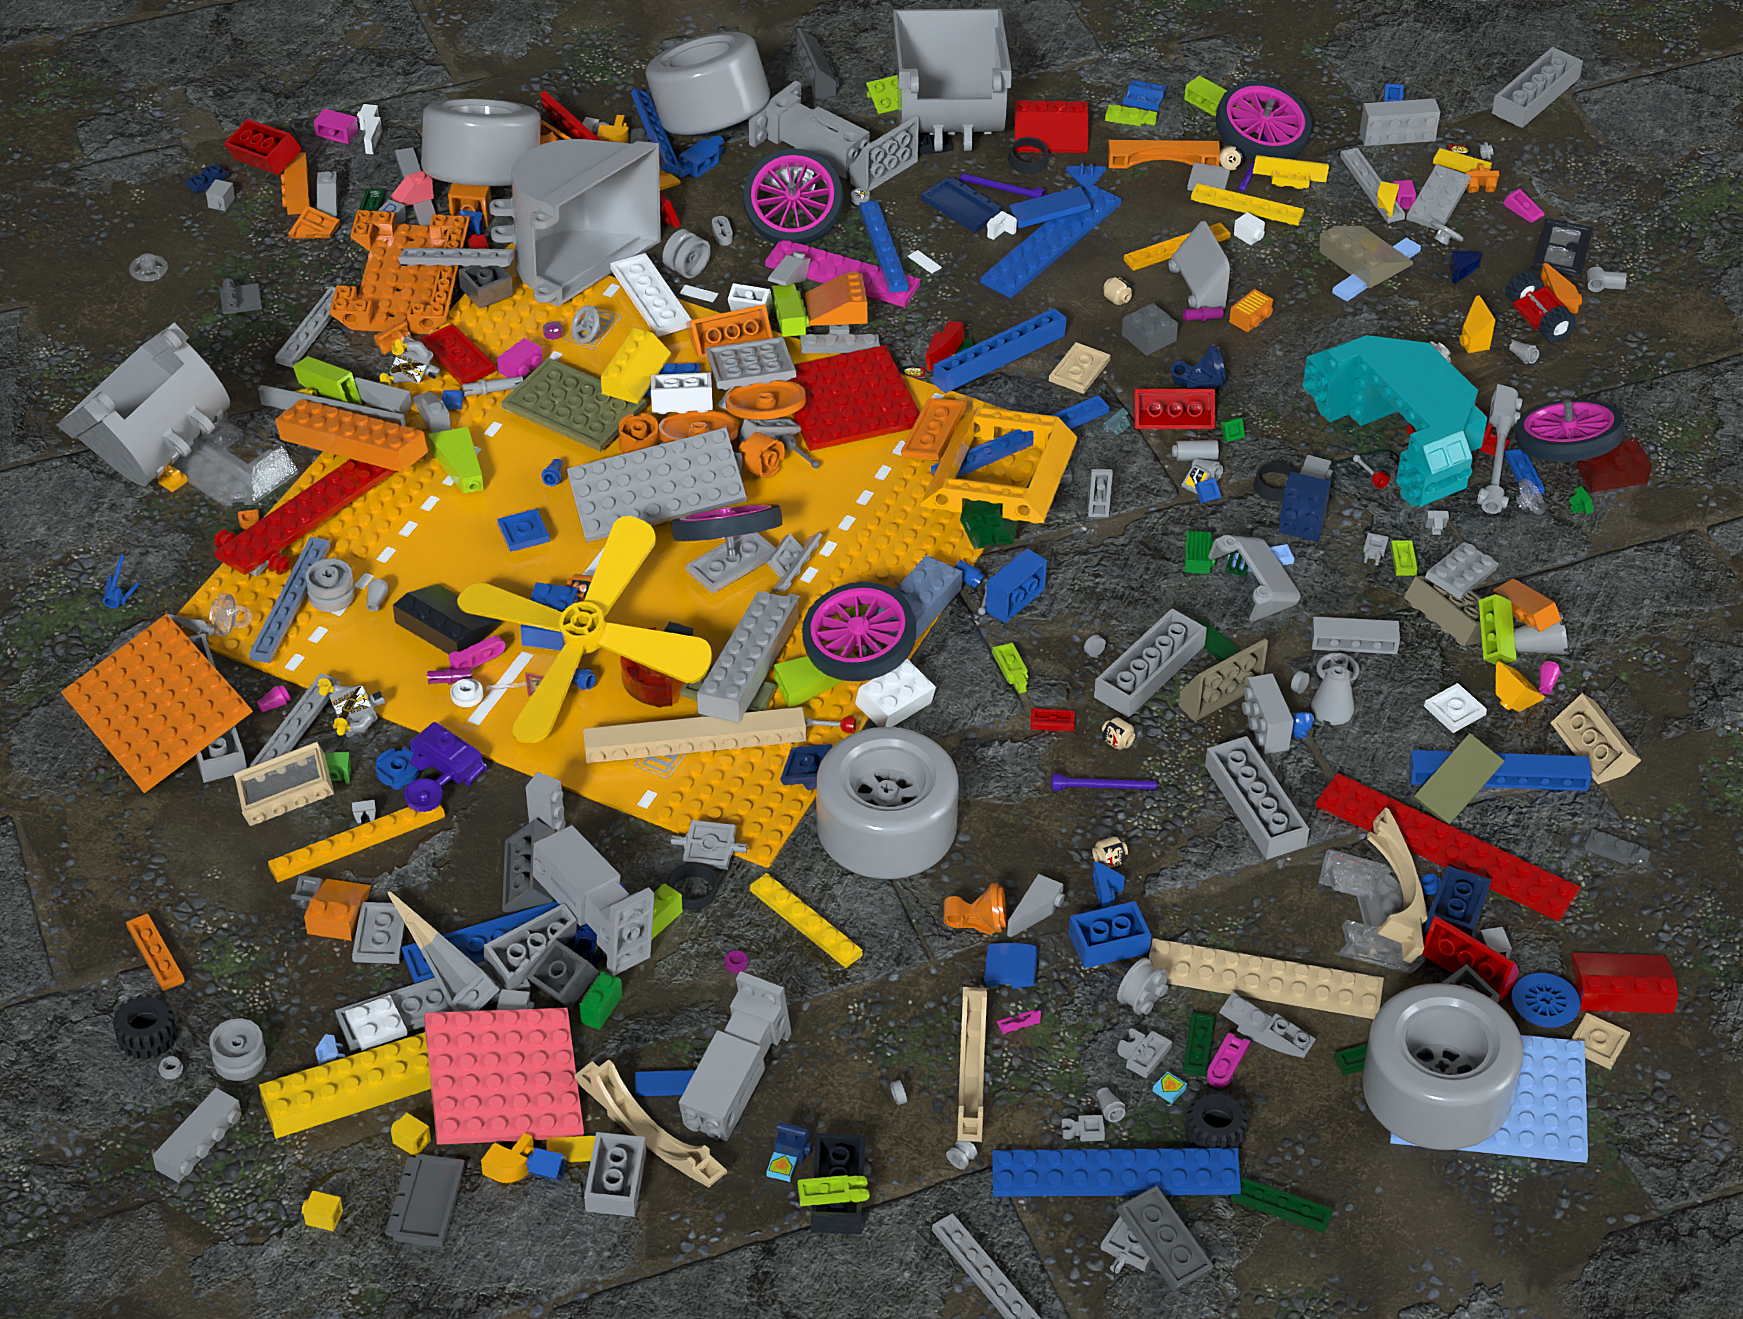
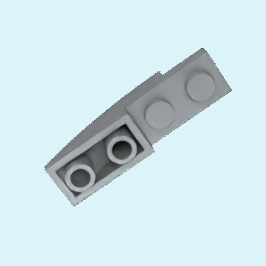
M1232 992L1219 1012L1239 1025L1238 1032L1260 1044L1285 1054L1304 1058L1316 1040L1275 1013L1272 1018L1234 992Z

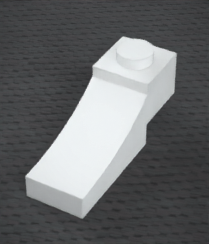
M363 104L361 111H358L357 121L360 122L361 130L366 132L364 137L366 154H373L382 133L381 119L377 105Z

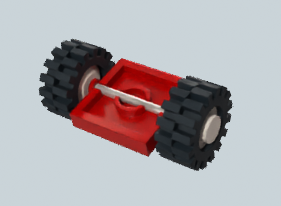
M1522 271V274L1518 273L1516 278L1514 276L1511 278L1513 281L1508 282L1509 286L1505 288V294L1513 303L1515 310L1534 330L1539 329L1551 343H1557V340L1561 342L1562 338H1568L1566 335L1572 334L1571 330H1574V325L1577 324L1576 317L1547 286H1542V282L1531 271Z

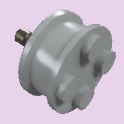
M1147 958L1140 959L1129 971L1121 968L1116 963H1113L1110 967L1111 972L1123 979L1117 993L1118 1002L1121 1004L1128 1003L1138 1015L1143 1013L1147 1015L1152 1010L1156 1000L1162 997L1168 989L1166 985L1167 971L1163 968L1156 969Z

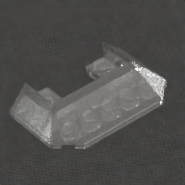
M227 410L223 412L222 418L213 424L215 429L210 434L205 433L202 437L196 438L190 447L192 451L186 457L179 454V459L171 465V467L185 474L190 484L223 506H232L233 502H244L245 505H253L299 473L297 467L282 446L275 451L267 450L248 464L225 450L243 437L242 430L228 421Z
M1328 849L1318 883L1331 886L1333 890L1357 896L1364 924L1349 920L1344 922L1342 928L1347 944L1337 955L1412 974L1428 958L1420 955L1412 963L1403 961L1401 943L1377 933V928L1386 922L1389 915L1402 912L1403 892L1400 883L1389 874L1391 870L1385 864Z

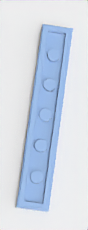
M1405 238L1394 245L1393 248L1407 258H1411L1420 252L1421 246ZM1352 274L1333 287L1332 293L1345 301H1349L1368 287L1365 282Z

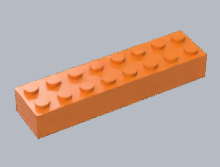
M301 399L297 401L295 405L285 410L275 419L280 440L401 473L428 453L424 432L421 430Z

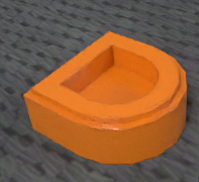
M259 510L239 511L238 520L240 527L248 529L260 520Z

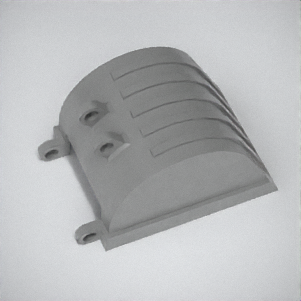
M1001 9L893 10L899 126L918 116V133L934 135V151H942L943 132H947L948 135H955V132L963 133L964 151H972L973 132H984V134L1003 132L1006 120L1007 88H1011V65Z
M568 139L536 146L522 154L512 167L513 197L511 199H497L490 203V213L492 215L512 216L514 218L513 225L494 227L491 230L492 240L499 243L513 242L515 244L516 270L520 279L530 288L534 289V299L537 302H549L558 307L612 273L610 263L640 255L661 242L659 143L636 141L633 144Z
M174 322L139 347L66 415L57 426L72 439L77 437L123 476L138 485L146 486L153 479L159 478L164 473L165 467L177 461L179 454L186 457L192 451L190 447L196 438L202 437L205 433L210 434L215 429L213 424L222 418L223 412L230 406V400L217 376L186 342L189 337Z

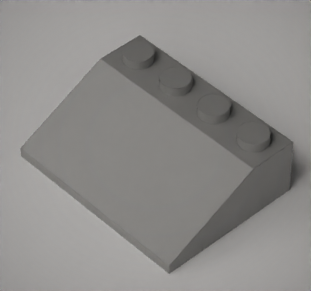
M919 117L911 118L863 147L850 168V184L856 188L871 191L918 161Z

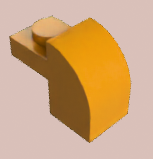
M624 115L616 116L614 126L599 125L597 137L601 141L629 143V127L624 122Z
M523 1133L512 1150L494 1143L481 1160L483 1175L502 1183H512L523 1179L529 1173V1168H527L528 1157L535 1149L533 1146V1136Z

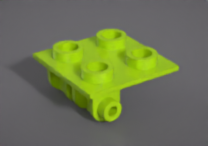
M897 75L866 83L869 90L866 92L867 97L873 100L878 115L898 110Z

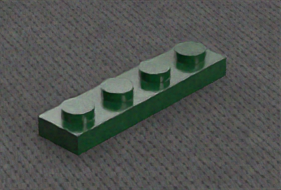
M1240 1177L1241 1193L1231 1194L1230 1201L1325 1234L1333 1214L1332 1208Z

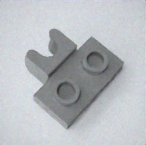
M1131 1028L1129 1029L1128 1042L1120 1040L1118 1054L1128 1060L1126 1068L1147 1079L1172 1048V1041L1154 1031H1151L1145 1038L1144 1034Z

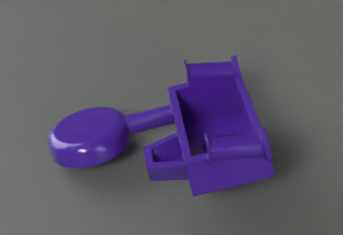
M436 722L431 723L410 741L411 752L414 754L409 764L419 771L433 766L444 774L436 781L418 779L409 783L404 792L406 804L410 809L417 812L432 811L440 805L443 797L441 787L452 779L458 784L464 781L467 786H470L471 782L482 771L485 772L487 770L486 764L482 761L481 753Z

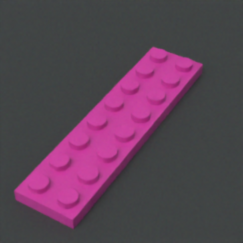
M783 240L778 242L765 260L766 267L775 269L786 255L793 254L794 251L804 253L805 257L811 258L807 279L826 283L841 274L856 271L862 273L866 296L906 307L920 286L919 278L905 275L908 282V291L889 292L880 267L807 245L791 243V241Z

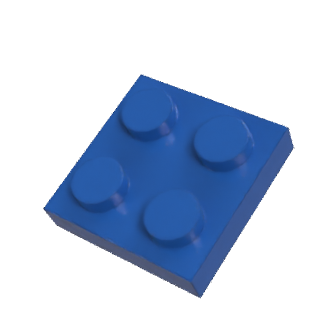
M537 509L497 519V525L510 552L550 542L549 534Z

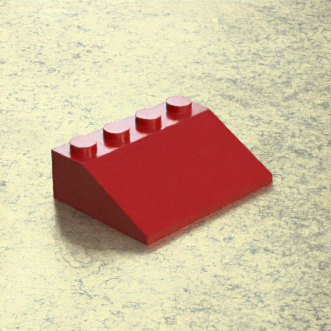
M1015 101L1014 141L1023 137H1033L1046 145L1047 152L1088 153L1087 102ZM1022 146L1015 149V152H1042L1032 146Z
M1572 952L1571 957L1576 991L1580 998L1579 1011L1674 1013L1678 1000L1676 978L1665 955Z

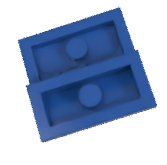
M1132 79L1128 85V92L1124 96L1123 105L1158 111L1164 99L1167 86Z
M1021 943L989 944L984 979L987 987L1010 983L1012 989L1034 986L1037 947Z

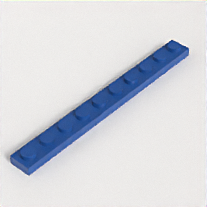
M1097 395L1050 416L1059 417L1069 429H1072L1109 413L1110 407ZM1017 429L968 450L956 478L1032 446L1034 431L1025 432ZM939 463L931 466V473L933 475L935 474Z

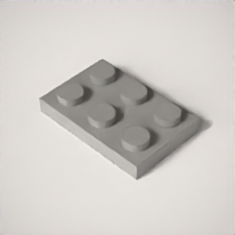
M362 902L352 954L353 962L400 964L401 947L403 946L406 924L393 903Z

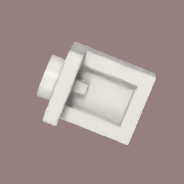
M1001 211L989 220L987 224V237L994 240L1004 231L1012 235L1015 234L1017 219Z

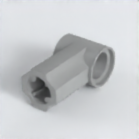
M1592 267L1587 271L1588 288L1593 292L1602 291L1604 288L1624 290L1626 286V273L1605 272L1601 267Z

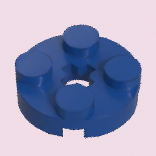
M394 748L383 752L377 758L375 767L379 781L396 790L402 789L404 785L413 782L421 773V771L409 764L414 753L402 748V751H395ZM394 766H396V767L402 766V768H400V769H394Z

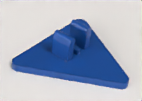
M1091 163L1090 166H1083V164L1080 166H1067L1066 171L1086 189L1089 185H1094L1106 171V167L1093 166Z

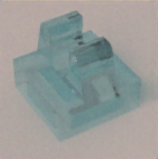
M1123 407L1102 426L1106 431L1111 430L1119 435L1130 426L1126 417L1129 413Z

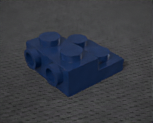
M832 744L791 747L780 778L783 786L804 784L806 790L816 789L819 766L824 756L833 747Z

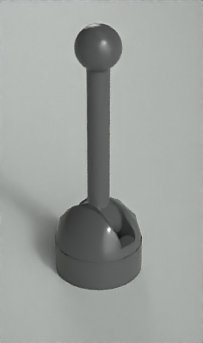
M790 433L785 434L780 439L786 451L794 449L810 462L814 469L819 467L818 461L812 460L796 447L797 440Z

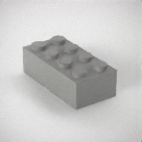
M1435 98L1364 103L1359 133L1364 146L1435 141L1440 110Z

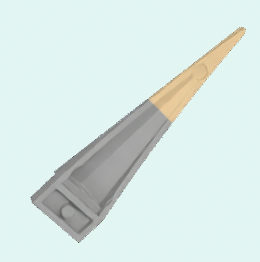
M388 891L390 899L420 948L451 1008L455 1012L478 1011L500 990L487 973L397 896Z

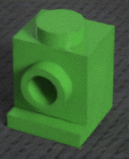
M349 752L324 753L331 781L345 780V784H349L351 776Z

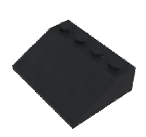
M439 584L408 592L393 604L396 624L447 654L455 651L461 652L481 642L501 625V620L462 611L457 602L459 596Z

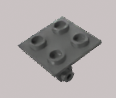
M226 278L223 281V288H219L223 314L262 309L258 283L235 286L234 281L230 278Z

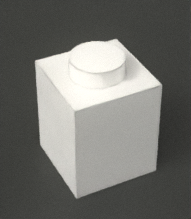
M1247 212L1235 220L1234 236L1252 245L1263 238L1265 222Z

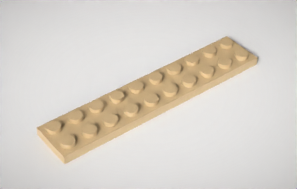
M1152 939L1149 960L1156 969L1163 968L1167 971V984L1225 994H1232L1234 992L1242 997L1374 1019L1380 1010L1384 980L1382 977Z

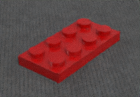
M453 323L420 338V342L433 353V358L461 386L496 371V365Z

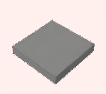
M1194 162L1187 190L1193 191L1197 183L1225 190L1230 170L1221 166Z

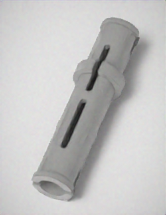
M523 377L490 381L483 379L476 383L462 384L464 397L475 394L487 395L490 392L515 389L523 382Z

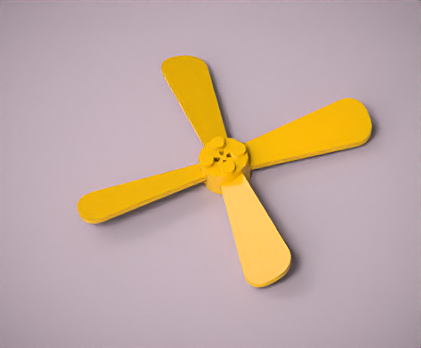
M623 516L613 523L584 602L573 603L563 612L487 583L472 584L466 587L457 599L458 606L466 613L562 633L565 642L564 647L513 724L512 732L517 741L536 743L548 736L553 728L582 654L594 652L600 647L685 683L693 684L699 682L707 674L712 661V651L706 640L699 637L605 621V616L655 545L656 536L654 529L647 522L636 517Z

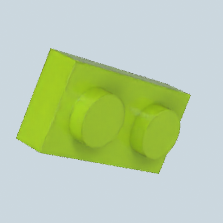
M1412 540L1391 541L1390 547L1396 576H1417L1418 569Z

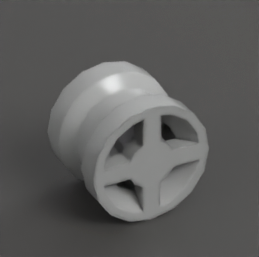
M957 1141L955 1147L950 1148L946 1152V1156L953 1166L965 1169L969 1164V1160H973L977 1156V1149L970 1141Z

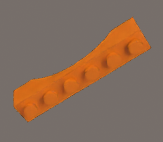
M1109 140L1108 144L1109 168H1129L1135 164L1151 160H1174L1194 165L1195 162L1219 166L1220 163L1219 141Z

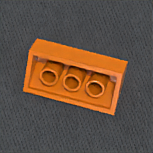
M765 304L690 320L686 323L690 342L698 359L707 358L705 348L773 338Z

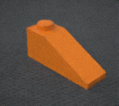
M1543 263L1540 277L1543 286H1547L1572 314L1578 313L1579 305L1582 304L1581 294H1578L1576 286L1548 263Z

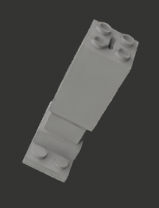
M794 81L768 100L767 104L759 112L749 118V145L756 147L761 142H764L765 139L776 144L784 141L794 146L795 149H804L820 155L831 164L837 175L845 179L850 177V168L863 147L870 144L869 131L819 106L812 110L802 105L801 83Z
M572 825L534 843L533 877L560 905L565 903L580 926L587 923L597 934V945L607 954V972L610 975L615 976L650 958L654 892L649 887L630 895L620 885V874Z
M741 971L736 978L738 992L730 1005L732 1017L724 1032L716 1031L679 1101L684 1125L692 1131L696 1132L699 1130L707 1133L709 1137L715 1140L722 1139L728 1141L765 1070L763 1058L771 1043L778 1045L780 1039L788 1041L791 1035L784 987Z

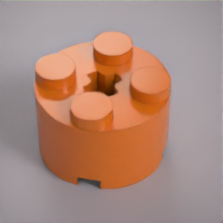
M640 413V416L629 414L622 418L618 428L620 451L626 454L660 445L657 420L646 413Z
M754 432L746 441H742L739 446V452L742 453L743 470L764 478L774 476L780 468L777 466L779 460L783 461L785 449L783 443L761 432Z

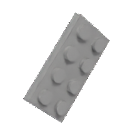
M1436 164L1409 210L1407 220L1433 229L1436 228L1431 226L1430 222L1432 220L1445 226L1470 183L1471 176Z
M757 532L734 537L736 556L728 557L725 542L687 564L686 571L713 594L766 563L776 548Z
M1463 542L1429 569L1425 578L1458 599H1461L1497 569L1499 563L1494 561L1491 556L1478 551L1473 545Z

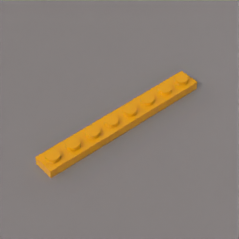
M441 805L428 812H417L407 807L270 860L268 865L278 883L445 817V812Z

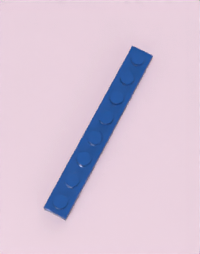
M634 87L631 95L649 140L652 143H659L660 168L666 173L671 172L677 175L680 171V166L666 132L660 123L652 98L649 93Z
M878 201L859 202V210L888 291H908V282Z

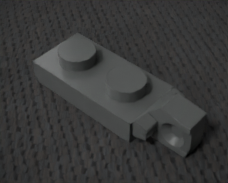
M1592 829L1584 848L1586 851L1625 865L1635 862L1646 866L1651 851L1637 844Z

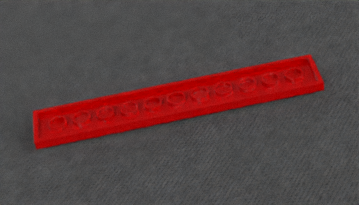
M545 90L539 94L542 100L541 105L548 112V119L553 124L556 122L558 128L563 133L567 132L568 137L571 139L601 141ZM660 193V215L662 221L667 226L671 224L674 228L680 226L681 224L671 202Z
M349 459L215 550V558L246 575L267 561L275 552H280L396 471Z
M1339 773L1336 774L1317 799L1316 807L1371 833H1374L1373 821L1384 808L1389 809L1409 851L1445 868L1450 866L1491 879V890L1560 922L1579 893L1580 886Z

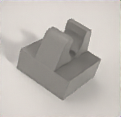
M1427 511L1424 520L1425 528H1431L1432 535H1441V530L1446 527L1449 519L1448 511Z
M374 800L352 803L353 815L358 825L362 824L361 818L363 814H367L370 817V822L375 820L376 807Z

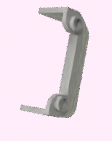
M1200 221L1172 255L1171 260L1168 262L1169 269L1173 273L1180 271L1192 291V296L1188 297L1190 307L1197 309L1200 306H1205L1206 308L1222 306L1225 309L1230 273L1229 262L1206 221Z
M1225 535L1215 539L1208 556L1210 560L1238 550L1261 584V586L1254 590L1252 595L1255 606L1249 617L1251 622L1292 607L1299 602V591L1263 539Z

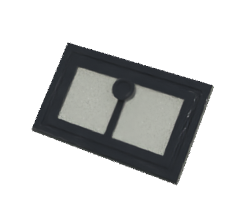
M1546 218L1531 268L1542 271L1543 263H1548L1561 275L1580 279L1593 228Z

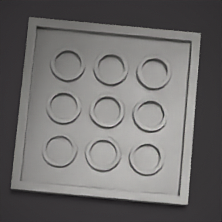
M783 337L705 348L717 389L727 390L735 386L747 387L755 383L767 384L775 380L787 381L796 377V370Z

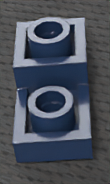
M212 164L202 168L201 175L186 178L185 185L195 193H200L208 190L215 179L223 181L228 176V172L218 164Z

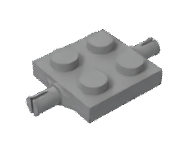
M692 820L690 829L685 837L672 835L671 845L684 846V864L699 863L710 868L728 870L733 852L747 853L748 844L735 843L737 828L736 825Z
M1119 1216L1101 1243V1250L1116 1257L1110 1266L1111 1271L1114 1272L1115 1270V1273H1119L1123 1265L1127 1263L1145 1272L1151 1263V1259L1121 1216Z

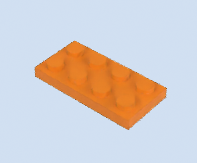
M928 398L901 450L902 457L940 461L967 407L966 402L963 400Z

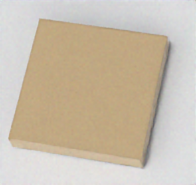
M1586 1013L1571 1040L1584 1041L1585 1058L1611 1070L1626 1044L1630 1032Z

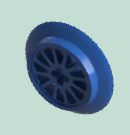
M1534 973L1521 978L1512 990V1003L1517 1012L1527 1021L1539 1026H1563L1571 1022L1580 1010V998L1575 988L1563 978L1553 974Z

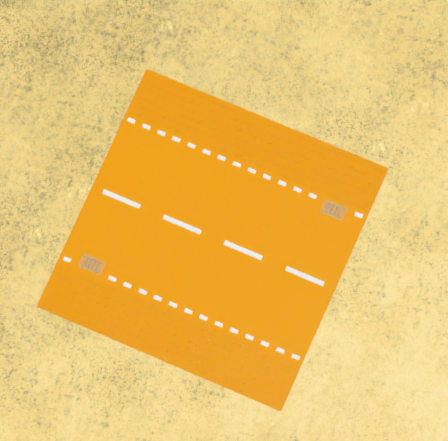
M511 243L505 249H514L515 254V244ZM516 255L509 266L503 267L512 277V296L479 309L465 293L450 309L446 321L430 332L433 333L453 323L496 365L495 372L471 383L480 382L483 379L490 381L507 378L498 372L497 357L523 338L542 347L543 362L549 357L601 380L602 373L633 328L653 333L617 278L609 275L558 307L549 302H537L534 299V289L526 285L517 273ZM678 299L691 320L722 314ZM590 305L599 314L600 330L590 342L581 344L572 335V322L580 308ZM585 313L580 317L578 325L584 319ZM552 321L560 323L563 329L562 336L554 340L547 339L543 335V326ZM687 328L657 337L671 352V356L665 364L700 363V373L711 372L713 410L732 415L726 409L725 397L734 387L727 390L717 389L708 359H698L690 342ZM583 330L578 333L581 338L589 335ZM772 331L773 338L782 337L781 333ZM790 336L783 337L793 364L841 354L801 353L799 339ZM432 358L430 364L440 369L435 380L424 375L420 383L399 382L393 384L390 382L392 387L410 391L412 407L404 417L406 427L424 432L428 453L404 472H394L282 549L281 557L283 555L289 557L290 567L287 572L277 575L276 571H269L267 566L258 576L250 573L243 575L227 564L222 563L176 614V616L204 620L206 624L212 625L214 633L212 636L207 635L206 637L209 649L212 652L309 689L318 675L322 673L339 679L342 686H364L368 695L381 691L385 703L374 707L377 716L417 732H422L431 723L436 722L477 749L482 757L532 777L537 772L560 780L561 788L683 836H686L692 820L736 825L735 843L748 844L747 853L733 852V855L766 868L772 865L816 800V789L806 790L804 784L783 786L780 780L791 747L832 744L834 746L842 739L851 735L844 733L840 726L811 724L806 726V741L586 763L583 729L707 717L706 715L698 714V701L680 696V690L685 682L600 647L594 652L582 654L577 667L579 669H589L595 674L594 686L589 690H581L571 683L548 736L536 743L520 742L514 738L512 728L514 722L531 698V696L528 697L525 674L544 678L561 650L522 645L521 624L501 620V625L483 639L486 640L492 636H499L505 642L504 651L498 657L472 669L473 680L478 681L483 688L481 702L472 707L458 706L451 699V688L453 685H448V683L428 684V670L437 671L450 668L449 654L396 624L393 604L408 592L436 584L459 596L466 587L472 584L487 583L530 600L536 582L567 586L568 579L572 578L574 574L594 576L608 537L586 543L567 469L624 454L619 449V434L600 452L503 409L501 402L514 389L490 392L487 395H468L463 397L462 409L447 410L449 412L451 430L463 427L469 428L482 473L484 490L463 494L431 453L428 438L430 432L412 400V396L429 391L442 400L443 390H464L434 358ZM533 369V370H532L531 372H529L525 377H523V381H524L535 369ZM901 374L920 413L928 398L965 401L967 407L960 420L978 407L1007 410L954 391L944 393L933 384ZM643 396V399L646 400V407L640 413L653 416L657 420L658 425L667 416L677 413V411L666 414L652 413V397ZM367 403L364 405L365 407H370V408H372V407L369 406ZM792 414L787 415V416H784V417L774 418V419H791V420H793V421L795 422V420H794ZM734 416L739 421L740 435L745 418ZM998 427L994 439L1017 429ZM912 429L813 451L808 450L801 433L798 432L792 435L797 440L796 447L812 460L818 461V468L814 469L811 463L794 449L791 451L785 450L783 461L779 460L777 465L780 468L771 478L760 477L742 470L741 480L747 501L721 507L780 505L782 525L757 532L775 548L788 534H791L801 546L810 536L818 532L822 534L818 541L820 544L815 550L810 552L809 555L811 557L806 563L801 565L800 573L792 578V584L787 590H780L776 593L772 592V588L780 577L767 563H764L712 594L686 571V565L725 543V538L701 541H675L671 520L651 526L656 536L655 545L605 616V621L657 631H664L669 621L693 628L694 637L702 638L710 645L712 651L710 665L714 666L758 591L798 599L799 620L764 681L776 684L774 680L775 664L808 656L803 645V621L812 604L826 592L855 582L878 583L895 590L926 555L952 567H955L959 560L973 566L985 548L974 550L960 521L962 512H950L942 509L932 510L927 507H921L923 497L934 476L931 473V466L940 461L902 457L901 450ZM739 435L731 441L733 452L741 453L739 452L741 444L738 441ZM974 436L968 450L991 440H982L980 437ZM1032 445L955 479L1026 488L1034 476L1045 448ZM323 451L265 516L350 458ZM553 459H560L563 462L561 481L555 486H548L542 480V471ZM537 509L549 534L550 542L510 552L497 525V519ZM310 537L330 540L331 547L324 559L334 558L342 560L352 569L355 598L352 603L339 611H320L309 602L307 591L271 663L250 660L249 653ZM373 579H381L388 584L389 591L382 601L379 610L375 612L370 611L366 608L368 584ZM859 605V615L864 617L870 605ZM856 606L843 609L851 618L856 616ZM838 613L830 617L832 619L846 622ZM940 614L917 638L911 653L907 657L908 660L911 659ZM174 621L187 637L199 635ZM823 625L821 631L835 630V629ZM835 640L821 641V644L825 647ZM855 645L851 654L854 653L856 658H860L858 646ZM529 677L531 693L537 688V682L532 683V681H539L540 684L542 680ZM871 680L843 681L794 708H803L804 719L810 718L811 720L841 722L844 717L855 716V733L862 731L870 718L855 702L859 687ZM778 686L766 711L788 708Z

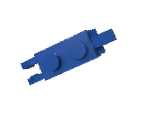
M717 135L709 140L704 138L680 154V161L678 162L680 171L677 176L680 178L686 175L700 177L719 164V155L724 151L721 145L723 143L722 136Z

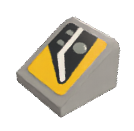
M1194 465L1181 487L1197 494L1195 484L1210 480L1211 474Z

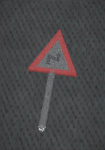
M525 672L526 682L486 686L485 689L495 690L527 686L529 697L533 695L544 677Z

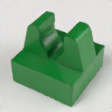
M1241 417L1221 421L1220 427L1224 441L1229 442L1245 437L1243 419Z
M1580 486L1574 489L1575 495L1569 499V503L1572 505L1570 509L1573 513L1576 514L1584 511L1588 515L1594 512L1592 499L1584 488Z

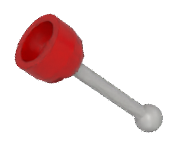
M1356 454L1353 456V461L1358 462L1372 475L1371 482L1376 488L1382 489L1389 483L1388 475L1382 471L1374 472L1361 460L1360 455Z
M855 716L844 717L841 722L818 721L805 718L806 726L811 724L840 726L841 730L848 734H854L856 731Z

